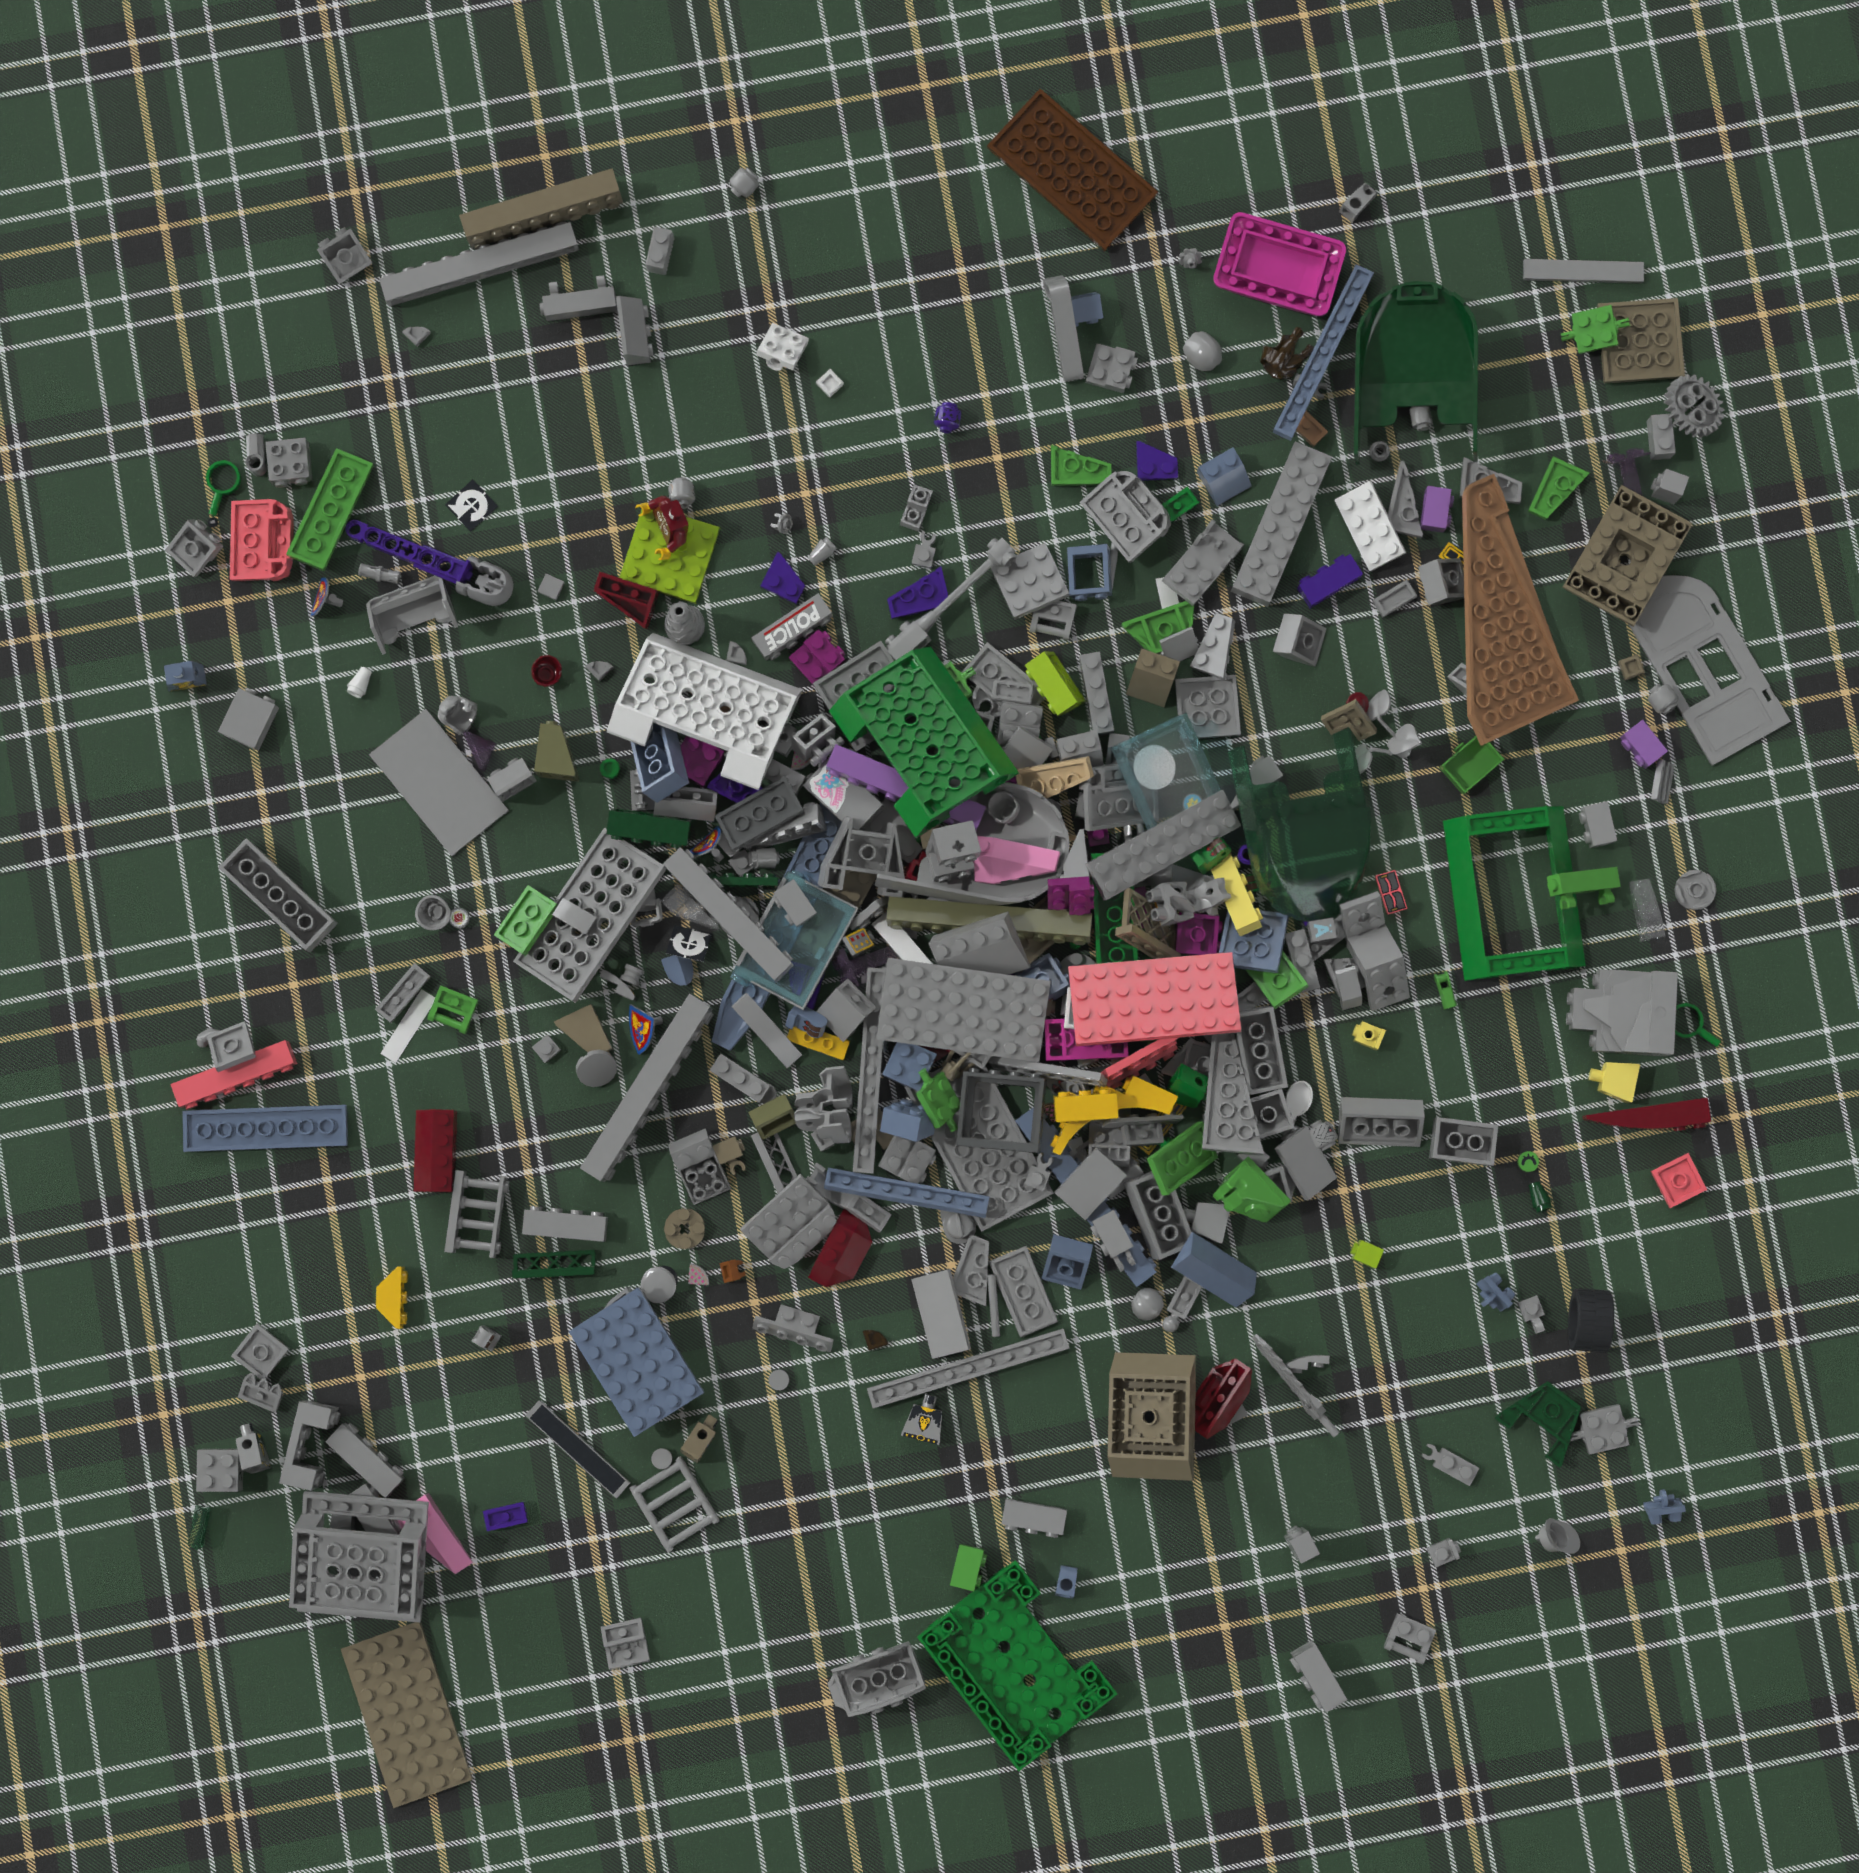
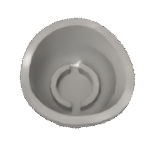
M428 895L419 901L415 910V917L419 925L424 929L438 930L448 924L451 912L448 904L441 897Z

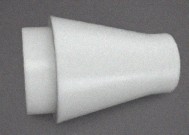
M361 667L348 683L347 692L357 698L365 695L372 672L365 667Z

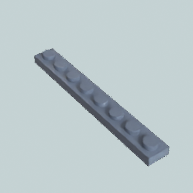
M828 1168L824 1189L982 1218H986L989 1196Z

